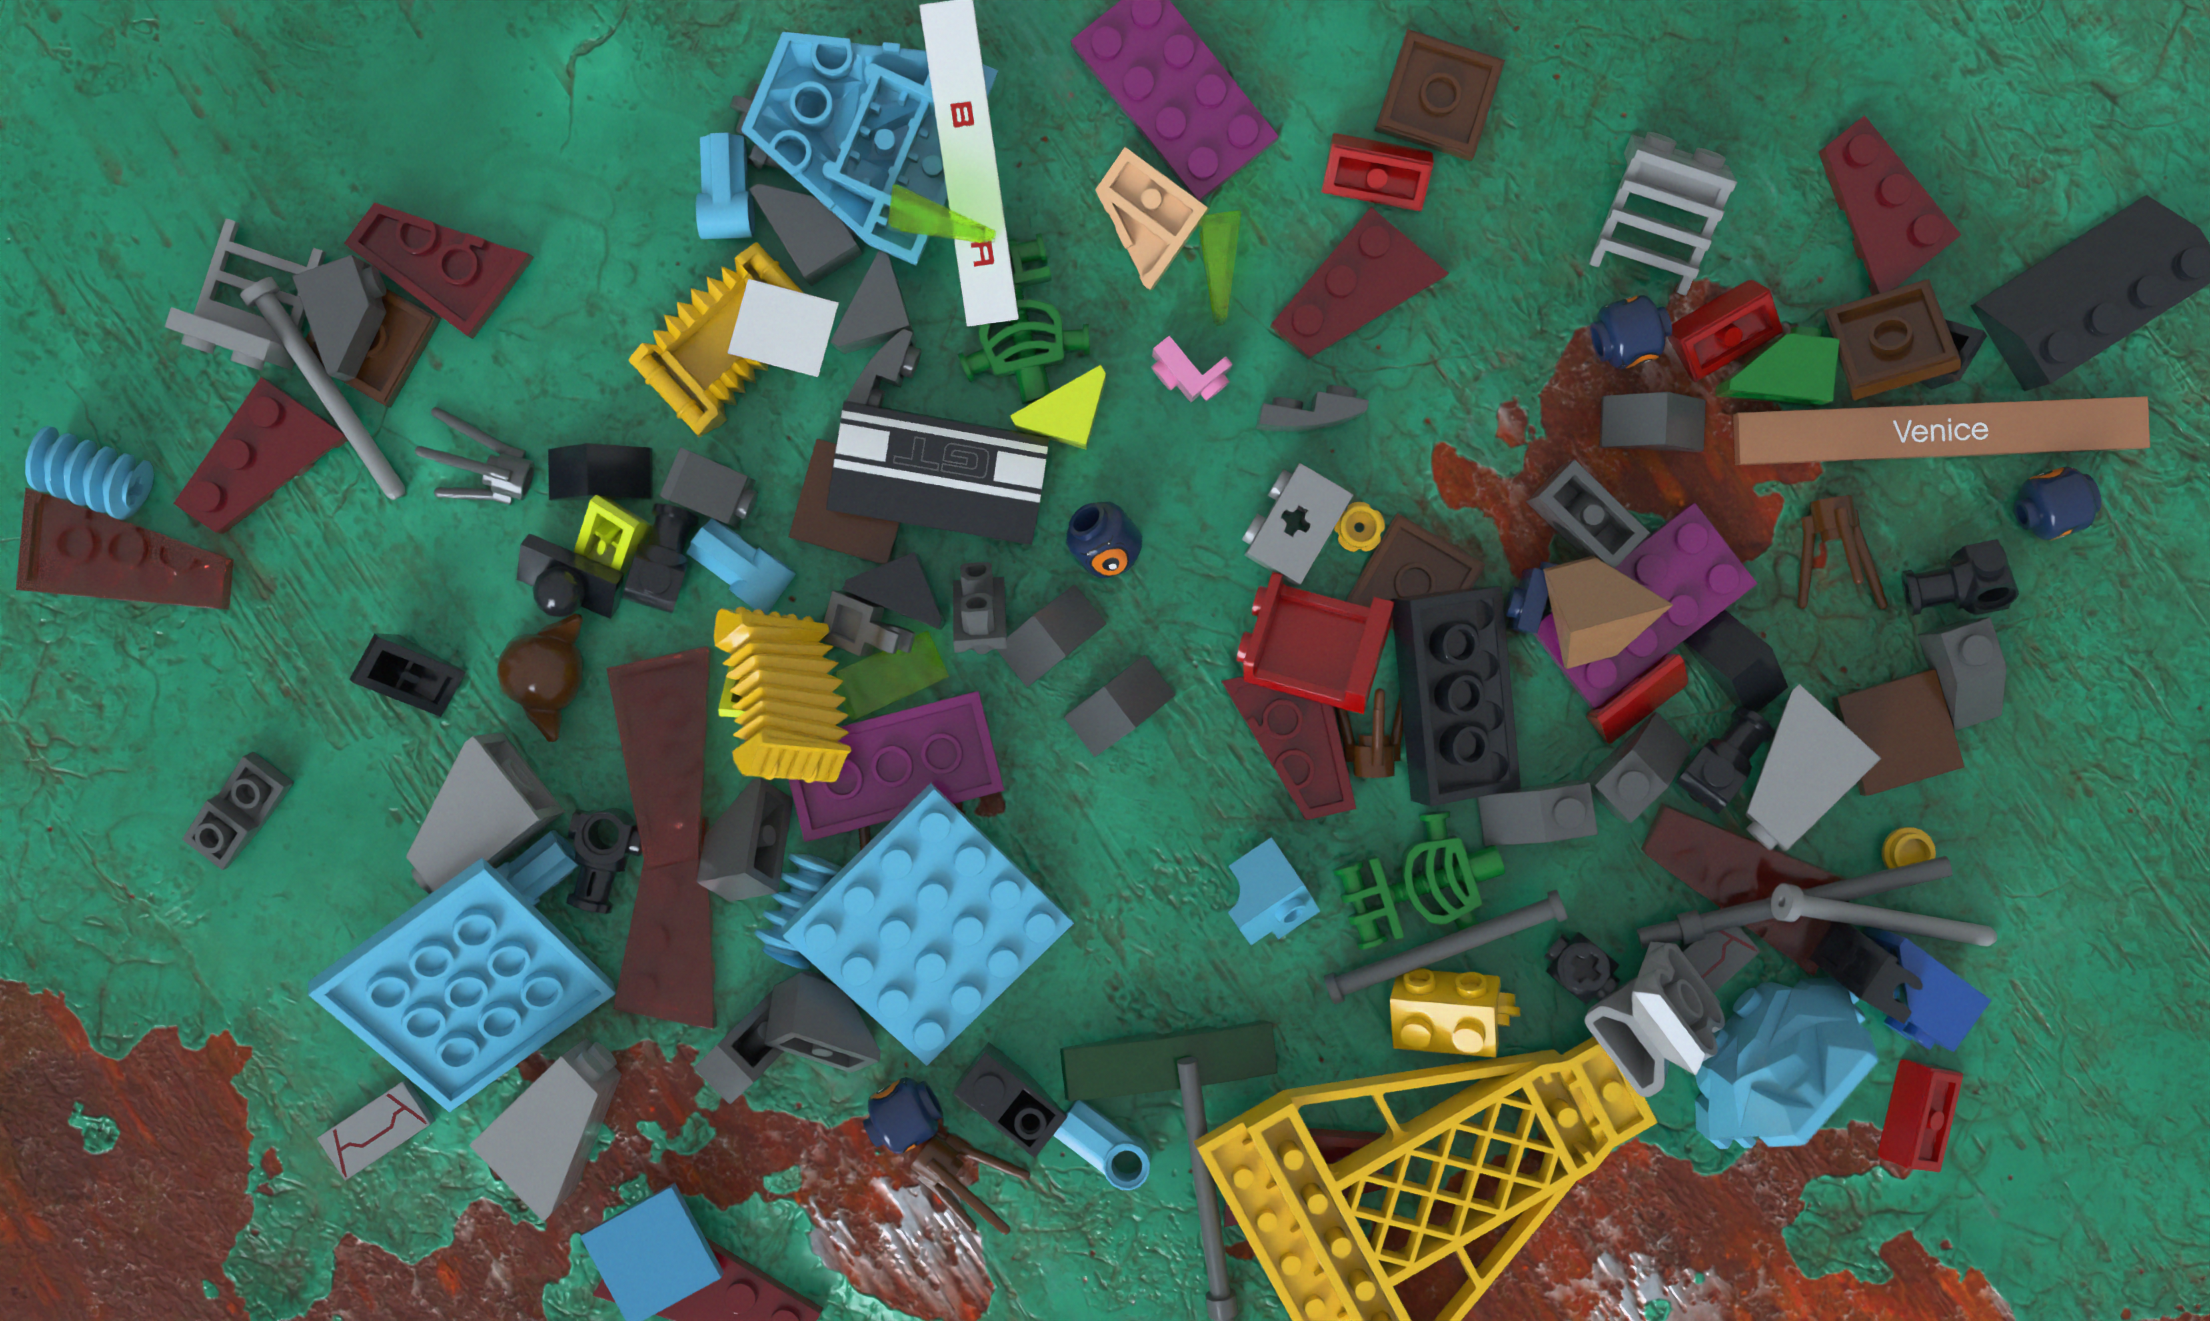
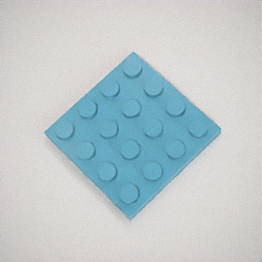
M930 783L780 930L783 938L927 1066L1065 933L1074 922L1058 904Z
M483 857L308 981V995L449 1113L616 994L613 981Z

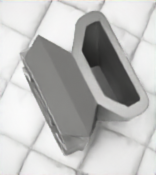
M1650 942L1638 976L1623 983L1592 1006L1586 1014L1585 1024L1640 1096L1649 1097L1664 1087L1670 1061L1697 1075L1702 1061L1716 1055L1718 1046L1713 1033L1723 1029L1725 1019L1719 1005L1720 1001L1677 944Z

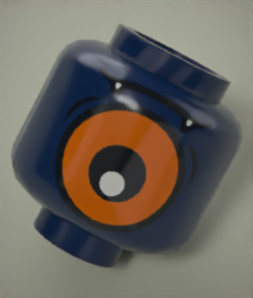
M1636 295L1602 306L1597 314L1596 321L1590 325V334L1594 350L1600 361H1608L1617 369H1625L1659 358L1665 349V338L1672 335V324L1665 307L1657 308L1649 297Z
M2061 467L2030 477L2023 482L2019 492V500L2014 503V512L2018 523L2023 529H2030L2040 539L2052 541L2083 531L2091 526L2096 513L2101 508V495L2096 482L2090 475L2082 474L2072 467Z
M1097 502L1082 506L1071 517L1066 533V544L1071 554L1088 573L1097 578H1111L1128 571L1134 565L1142 549V535L1138 527L1121 507L1112 502Z
M904 1077L869 1097L868 1112L870 1117L864 1119L863 1124L870 1140L877 1148L885 1144L891 1152L899 1155L934 1137L939 1130L938 1119L943 1117V1111L937 1097L926 1081L918 1083L913 1078Z

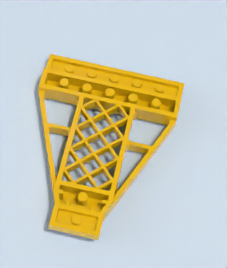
M1593 1036L1562 1055L1553 1049L1286 1089L1193 1142L1292 1321H1411L1393 1286L1454 1251L1469 1278L1434 1321H1461L1575 1182L1595 1171L1613 1148L1658 1122L1645 1097L1640 1096ZM1480 1079L1475 1084L1404 1124L1396 1122L1383 1098L1384 1093ZM1518 1090L1522 1098L1510 1094ZM1371 1095L1387 1124L1386 1133L1334 1164H1327L1299 1115V1108L1308 1104ZM1502 1103L1523 1109L1515 1134L1494 1128ZM1486 1108L1481 1125L1465 1121ZM1533 1120L1544 1141L1528 1137ZM1457 1129L1478 1135L1470 1159L1449 1154ZM1441 1134L1437 1150L1420 1146ZM1491 1138L1512 1143L1504 1168L1483 1163ZM1525 1147L1545 1152L1541 1168L1530 1175L1517 1172ZM1411 1155L1433 1161L1426 1185L1404 1180ZM1396 1160L1392 1176L1375 1172ZM1445 1164L1467 1169L1459 1194L1438 1188ZM1480 1173L1501 1178L1496 1195L1487 1200L1472 1197ZM1366 1181L1388 1187L1381 1211L1358 1205ZM1351 1186L1346 1201L1341 1191ZM1400 1190L1422 1195L1415 1220L1393 1214ZM1434 1199L1456 1204L1451 1220L1442 1226L1427 1223ZM1522 1213L1478 1268L1475 1269L1463 1246ZM1355 1216L1377 1222L1370 1243ZM1389 1225L1411 1230L1407 1245L1396 1252L1382 1249Z

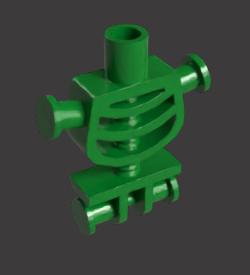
M1041 233L1036 234L1035 240L1018 244L1016 243V238L1008 240L1011 262L1013 261L1015 268L1013 280L1019 319L1008 321L1010 323L1009 326L998 332L990 340L991 329L998 322L980 325L978 332L983 349L964 356L963 352L958 354L969 382L975 381L973 375L992 368L995 377L998 379L1016 375L1022 404L1033 403L1051 393L1046 367L1063 364L1064 351L1084 350V355H1090L1089 324H1083V329L1063 330L1060 312L1052 304L1033 299L1024 300L1021 288L1052 281L1049 266L1024 272L1022 264L1041 260L1042 265L1048 263ZM1027 312L1046 315L1054 325L1029 321ZM1032 334L1049 336L1055 339V343L1040 340L1034 341ZM1013 339L1014 346L1007 348L995 357L994 352L1000 346Z
M1436 811L1419 815L1420 821H1425L1427 839L1412 842L1403 851L1400 868L1401 882L1387 885L1379 857L1376 855L1366 857L1373 883L1364 885L1359 870L1364 867L1362 861L1348 863L1333 869L1334 876H1340L1345 890L1340 895L1342 902H1353L1356 913L1348 916V921L1350 925H1356L1361 939L1357 943L1358 949L1372 948L1388 941L1386 934H1380L1376 922L1377 918L1385 916L1391 936L1395 940L1404 938L1394 905L1406 900L1430 923L1443 925L1455 920L1459 930L1479 924L1472 911L1482 905L1476 884L1505 874L1504 864L1497 847L1493 845L1466 854L1462 839L1455 835L1448 836L1446 818L1451 817L1450 811ZM1437 848H1441V868L1436 869L1434 871V859ZM1423 852L1422 874L1412 877L1414 860ZM1459 883H1462L1464 892L1459 887ZM1449 888L1459 903L1454 906L1449 904L1440 892V889ZM1430 893L1435 902L1444 911H1428L1421 904L1418 897ZM1378 894L1381 904L1367 908L1364 898Z

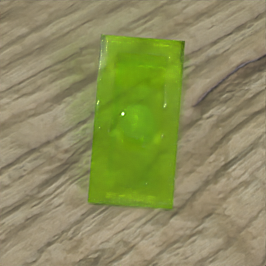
M893 184L888 224L892 230L990 245L993 242L995 243V230L899 185Z
M1241 210L1203 215L1199 225L1213 323H1216V326L1224 325L1228 316Z
M927 630L915 636L910 653L897 649L896 654L881 651L840 669L831 676L844 681L837 688L840 696L847 698L843 704L850 719L855 721L948 678L949 674Z

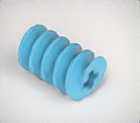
M47 425L41 428L33 438L25 463L27 482L34 490L41 492L49 491L54 497L68 498L74 504L88 505L93 511L108 512L111 517L121 520L131 517L141 508L152 489L154 479L153 466L150 461L143 460L136 467V460L133 455L124 453L117 459V453L114 448L104 446L98 451L94 441L85 439L78 444L76 435L66 432L59 437L58 430Z
M790 853L788 859L799 870L797 873L781 872V879L791 888L789 892L778 891V893L771 894L782 905L780 911L764 910L762 915L774 926L772 930L757 928L754 934L765 943L762 951L768 956L792 967L809 969L812 963L782 937L780 928L815 896L842 867L811 854Z

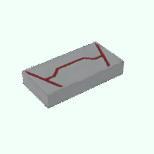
M407 1078L317 1139L346 1181L436 1120Z

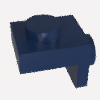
M1541 561L1539 569L1530 568L1522 571L1518 587H1511L1505 602L1504 615L1510 617L1507 629L1525 634L1538 633L1548 597L1543 569L1556 566L1557 564Z

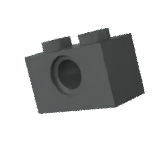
M1575 459L1561 465L1526 501L1583 558L1594 555L1614 569L1650 533Z

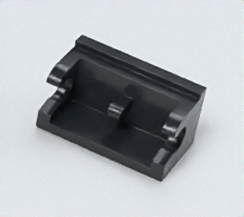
M1833 921L1809 957L1812 962L1858 998L1903 1024L1907 1021L1912 1011L1898 998L1895 999L1893 997L1894 989L1901 983H1907V985L1916 990H1922L1923 988L1921 980L1915 974L1896 963L1898 958L1848 923Z

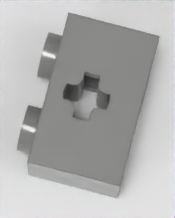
M1301 463L1295 467L1292 474L1285 469L1282 470L1268 494L1269 497L1276 500L1266 518L1257 513L1242 538L1243 541L1250 544L1244 556L1272 572L1283 574V579L1295 586L1300 585L1353 496L1352 493ZM1295 510L1303 513L1300 523L1306 529L1305 532L1297 530L1290 536L1284 532L1287 523L1281 519L1282 513L1290 515Z

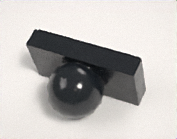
M527 535L520 545L516 580L533 586L534 600L540 610L549 616L564 617L572 615L580 607H583L609 619L612 618L619 607L624 577L623 572L535 535Z

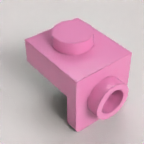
M1170 336L1153 348L1152 357L1157 361L1151 366L1154 373L1170 391L1177 386L1190 403L1200 395L1205 401H1208L1230 382L1225 374L1230 371L1233 364L1227 357H1224L1205 374L1201 375Z

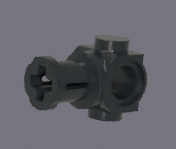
M656 503L652 508L655 521L647 544L638 545L622 599L673 613L689 561L687 557L682 555L690 528L697 526L699 518L685 509Z
M1998 539L1970 544L1960 548L1952 555L1951 559L1946 560L1945 568L1916 574L1912 570H1905L1901 574L1905 601L1912 616L1921 614L1923 608L1954 603L1957 609L1964 608L1965 611L1973 615L2009 609L2010 604L2019 595L2004 548L1999 544Z
M1737 707L1732 712L1731 718L1733 721L1721 738L1708 739L1675 781L1677 785L1688 792L1694 801L1703 803L1716 814H1719L1748 779L1752 771V765L1749 761L1752 755L1763 742H1770L1775 736V731L1767 720L1756 712L1743 707Z
M609 808L603 811L576 809L569 825L568 838L574 840L573 844L577 850L575 861L579 862L581 867L574 893L568 894L566 903L575 908L590 912L611 913L613 904L609 899L616 872H625L630 855L639 857L642 854L647 840L648 827L642 826V822L635 821L628 812L619 808ZM603 819L612 821L618 828L619 838L614 846L604 844L599 838L598 826Z
M1577 932L1572 939L1563 933L1544 955L1551 962L1545 972L1585 1005H1588L1593 998L1599 1002L1609 995L1621 981L1613 974L1620 965L1580 932Z

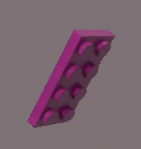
M1120 0L1071 40V47L1186 191L1200 202L1278 140L1279 136L1170 0Z
M1692 503L1643 539L1615 568L1673 604L1672 607L1618 655L1566 669L1562 660L1552 610L1542 617L1538 633L1533 635L1591 709H1596L1757 585V582L1696 503Z
M980 691L841 726L840 728L848 731L849 734L838 742L850 746L851 752L848 753L838 779L835 782L813 781L811 783H807L804 780L788 779L804 842L893 820L930 783L953 804L1005 790Z

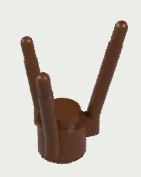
M1837 496L1811 502L1812 516L1801 518L1803 545L1798 584V607L1804 609L1808 605L1815 535L1820 533L1822 543L1842 540L1854 583L1860 585L1864 581L1862 565L1878 608L1881 610L1886 609L1888 602L1860 527L1858 510L1854 508L1853 496Z
M1382 688L1376 689L1374 694L1373 732L1359 734V743H1355L1348 711L1335 707L1344 743L1345 761L1353 762L1354 776L1366 778L1395 776V761H1401V739L1404 730L1400 692L1391 736L1384 733L1385 691Z
M952 1133L945 1142L937 1135L932 1137L910 1166L911 1169L919 1174L917 1179L936 1194L968 1231L974 1232L977 1225L946 1187H949L1002 1234H1009L1010 1226L955 1178V1175L964 1164L956 1156L961 1154L1022 1180H1029L1030 1172L967 1145Z

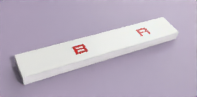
M951 0L919 5L967 326L1018 320L1019 315L974 1Z

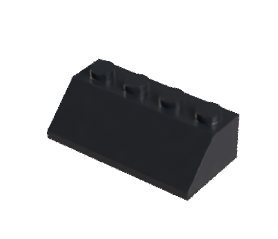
M2146 195L1970 306L2023 390L2028 391L2053 383L2210 284V243L2199 227Z

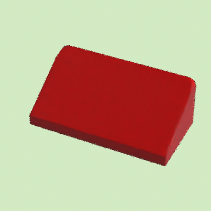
M1333 133L1321 193L1422 212L1434 164L1433 153L1427 150Z
M1747 280L1672 323V335L1667 338L1691 380L1697 382L1783 333V328L1770 289L1754 280Z
M1666 654L1599 707L1587 712L1588 715L1585 717L1606 743L1611 744L1688 684L1683 658L1679 654Z
M1901 1059L1898 1064L1882 1131L1878 1156L1908 1169L1940 1172L1963 1073L1917 1061Z

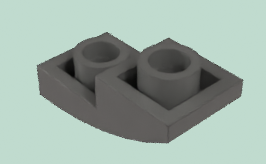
M902 329L874 355L856 380L846 401L882 407L885 391L879 389L881 381L901 388L905 376L913 378L922 351L915 347L917 339L913 332Z
M1334 385L1327 386L1326 393L1317 391L1312 398L1310 411L1302 410V401L1273 397L1272 405L1265 403L1261 405L1256 429L1297 432L1332 427L1362 416L1367 411L1369 400L1356 398L1357 390Z
M255 752L243 756L220 793L205 802L182 840L221 870L228 868L263 827L294 782Z

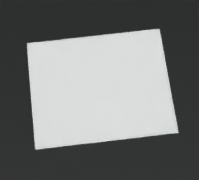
M748 279L728 354L818 377L839 302Z

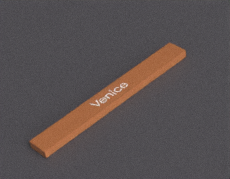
M2148 396L1742 412L1733 415L1735 465L2138 450L2150 448Z

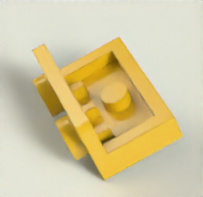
M1418 968L1397 976L1390 996L1393 1048L1496 1058L1499 1046L1497 1002L1501 988L1500 977L1482 975L1477 972L1431 971L1426 968Z

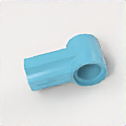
M710 133L707 136L700 137L702 193H698L696 197V221L700 238L754 237L755 209L752 193L748 191L746 138L744 135L730 133Z
M711 518L708 523L701 527L686 552L730 585L729 590L752 608L761 609L764 614H768L796 575L792 569L760 547L758 549L754 548L743 540L739 534L714 518Z
M552 830L513 862L510 863L508 861L495 870L536 907L541 902L539 898L558 885L581 864L575 861L576 850L567 839L563 838L556 830Z
M1076 1100L1066 1112L1067 1118L1055 1132L1054 1136L1104 1173L1112 1186L1120 1190L1139 1188L1146 1181L1150 1172L1151 1154L1147 1144L1141 1138L1129 1135L1085 1100ZM1122 1151H1132L1140 1157L1142 1165L1136 1172L1131 1174L1123 1173L1115 1167L1113 1162L1114 1156Z

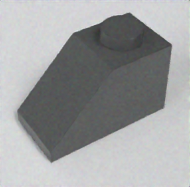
M756 184L749 189L810 286L862 255L855 242L860 237L816 197L763 184Z
M349 255L292 276L326 373L345 382L356 378L386 315L381 299L382 296L386 295V288L379 271L375 266H370L359 258Z
M680 447L660 497L737 527L740 518L747 520L751 515L758 492L752 490L756 480Z
M1990 617L1963 619L1918 634L1928 668L1936 669L1954 731L2002 716L2007 666Z
M1653 712L1583 781L1590 783L1592 794L1616 819L1632 823L1670 786L1692 748L1658 712Z
M762 778L752 780L705 834L697 883L730 902L778 893L793 798Z
M1576 779L1530 786L1476 798L1483 844L1485 846L1546 843L1598 835L1590 783Z
M809 971L798 972L795 976L773 987L764 1045L850 1073L880 1061L881 1051L851 998L837 985L826 982V978L823 975Z
M773 990L694 1067L729 1104L751 1086L784 1052L783 1050L764 1045Z

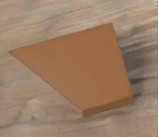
M1594 555L1543 569L1562 660L1566 669L1618 655L1673 606L1669 601L1596 558Z

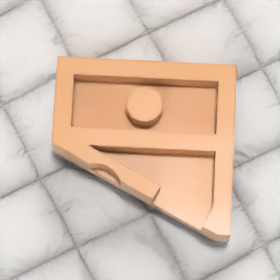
M1124 147L1095 189L1116 227V232L1124 248L1128 250L1140 274L1143 285L1149 290L1155 288L1210 210V208L1126 147Z

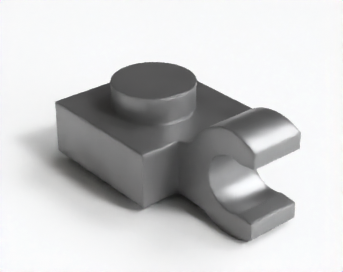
M840 590L832 591L824 623L828 624L829 633L822 641L858 656H871L874 646L892 654H896L897 649L910 653L916 633L900 626L881 622L885 607L847 591Z

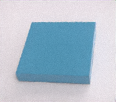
M676 1183L665 1187L588 1229L580 1236L626 1321H643L719 1280L724 1274Z

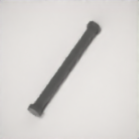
M1555 889L1547 892L1549 898L1345 974L1339 976L1335 972L1324 976L1325 984L1333 1003L1336 1005L1345 1001V995L1556 917L1558 922L1568 919L1566 909L1558 890Z

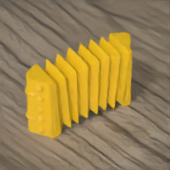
M757 242L735 257L736 272L721 266L723 282L707 277L708 292L691 288L692 304L677 302L678 317L664 314L668 331L653 330L656 344L641 343L628 360L645 378V383L651 385L677 413V418L682 419L698 437L715 428H719L727 420L724 403L737 406L733 392L746 393L743 380L756 383L754 369L768 371V364L728 354L748 279L804 293L779 266V261H774Z
M738 607L735 610L722 608L717 612L714 629L715 646L731 654L723 664L735 668L725 677L738 680V683L730 692L743 697L732 706L733 709L745 711L734 720V722L744 727L734 733L733 736L746 741L732 751L733 760L742 775L760 776L768 780L773 778L804 780L807 783L813 781L835 782L838 779L848 753L851 752V747L838 742L849 732L836 725L849 715L836 710L847 698L833 693L844 681L827 674L839 663L823 657L834 646L819 642L829 633L828 624L814 622L810 616L798 619L795 614L781 616L776 611L767 615L761 609H755L751 612L744 607Z

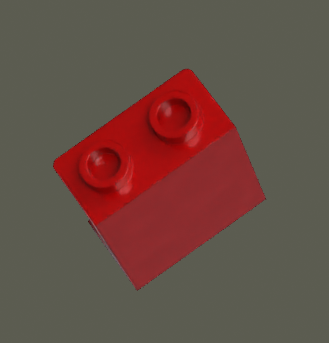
M1272 572L1268 587L1260 585L1255 595L1252 615L1258 618L1253 633L1245 631L1239 644L1237 661L1243 663L1244 682L1364 714L1392 624L1394 602L1374 597L1371 608L1286 586L1283 584V574Z

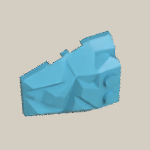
M782 32L743 123L742 132L810 191L825 207L849 226L864 242L916 266L948 199L926 50L900 48V44L883 42V46L851 43L849 38ZM983 64L987 98L989 99L998 70Z
M1832 977L1802 979L1794 988L1774 982L1760 983L1756 989L1750 988L1745 991L1733 1006L1735 1013L1725 1023L1723 1029L1713 1033L1718 1046L1716 1055L1702 1061L1699 1071L1695 1075L1698 1088L1701 1091L1700 1095L1695 1099L1696 1130L1719 1149H1728L1733 1139L1744 1148H1753L1757 1142L1753 1137H1759L1769 1147L1805 1145L1879 1061L1871 1034L1861 1025L1866 1018L1864 1012L1855 1005L1860 999Z

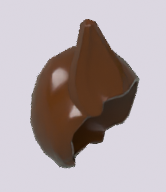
M577 613L558 622L546 625L537 634H523L512 638L507 643L498 660L497 676L502 693L512 701L522 705L528 719L541 731L548 742H556L559 739L562 723L561 710L569 706L575 699L583 680V659L580 650L575 645L580 636L583 618Z

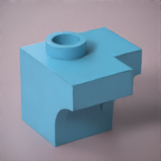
M1272 837L1229 865V868L1239 882L1240 895L1237 903L1228 913L1250 945H1253L1272 931L1279 940L1320 912L1307 888Z

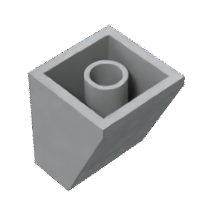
M1800 684L1791 692L1786 702L1745 814L1752 821L1746 830L1769 851L1776 845L1783 851L1788 850L1881 759Z
M503 732L475 735L464 743L406 856L414 867L411 873L415 881L429 894L436 891L482 857L493 868L497 867L565 813V810Z
M587 1038L553 1063L469 1145L543 1222L577 1189L622 1075L614 1067L617 1061L612 1053L598 1042L592 1044Z

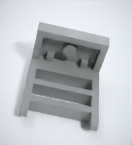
M1647 132L1645 138L1631 134L1624 152L1628 165L1589 259V264L1599 267L1605 251H1609L1682 275L1677 285L1676 293L1686 296L1693 279H1696L1700 262L1705 251H1708L1712 234L1718 221L1722 219L1724 206L1730 192L1734 191L1737 181L1729 166L1724 164L1726 158L1718 153L1703 148H1696L1694 154L1675 149L1677 144L1675 140L1654 132ZM1629 192L1705 216L1706 219L1700 233L1623 208ZM1617 222H1621L1692 245L1694 248L1688 261L1611 236Z
M226 218L194 314L171 307L165 327L183 333L184 336L181 341L183 345L210 354L214 353L215 347L218 345L233 350L231 361L261 371L265 362L292 370L294 360L291 359V355L264 317L216 302L214 298L220 282L242 290L256 283L223 272L230 253L296 275L323 265L326 252L313 248L307 267L234 243L239 223ZM279 290L275 296L279 302L293 306L290 318L303 336L304 331H301L306 313L299 294L295 296Z

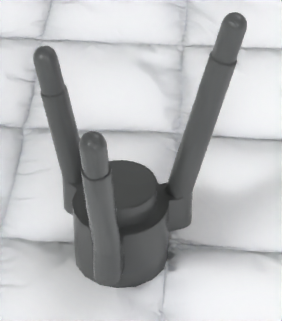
M434 407L431 410L433 417L501 454L499 457L490 455L487 462L483 463L440 450L437 451L423 446L416 447L415 454L417 456L482 474L483 484L491 486V489L438 487L434 490L436 497L492 500L508 505L512 504L514 498L519 500L526 498L532 484L535 464L534 461L525 459V450L508 446L438 407Z

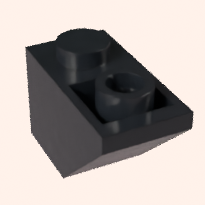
M990 1042L985 1045L959 1078L953 1092L956 1097L1034 1158H1036L1067 1118V1114L1028 1072Z

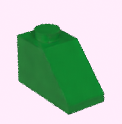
M1793 327L1790 329V333L1771 341L1716 386L1715 396L1812 407L1831 402L1834 397L1840 339L1822 337L1823 330L1819 328Z

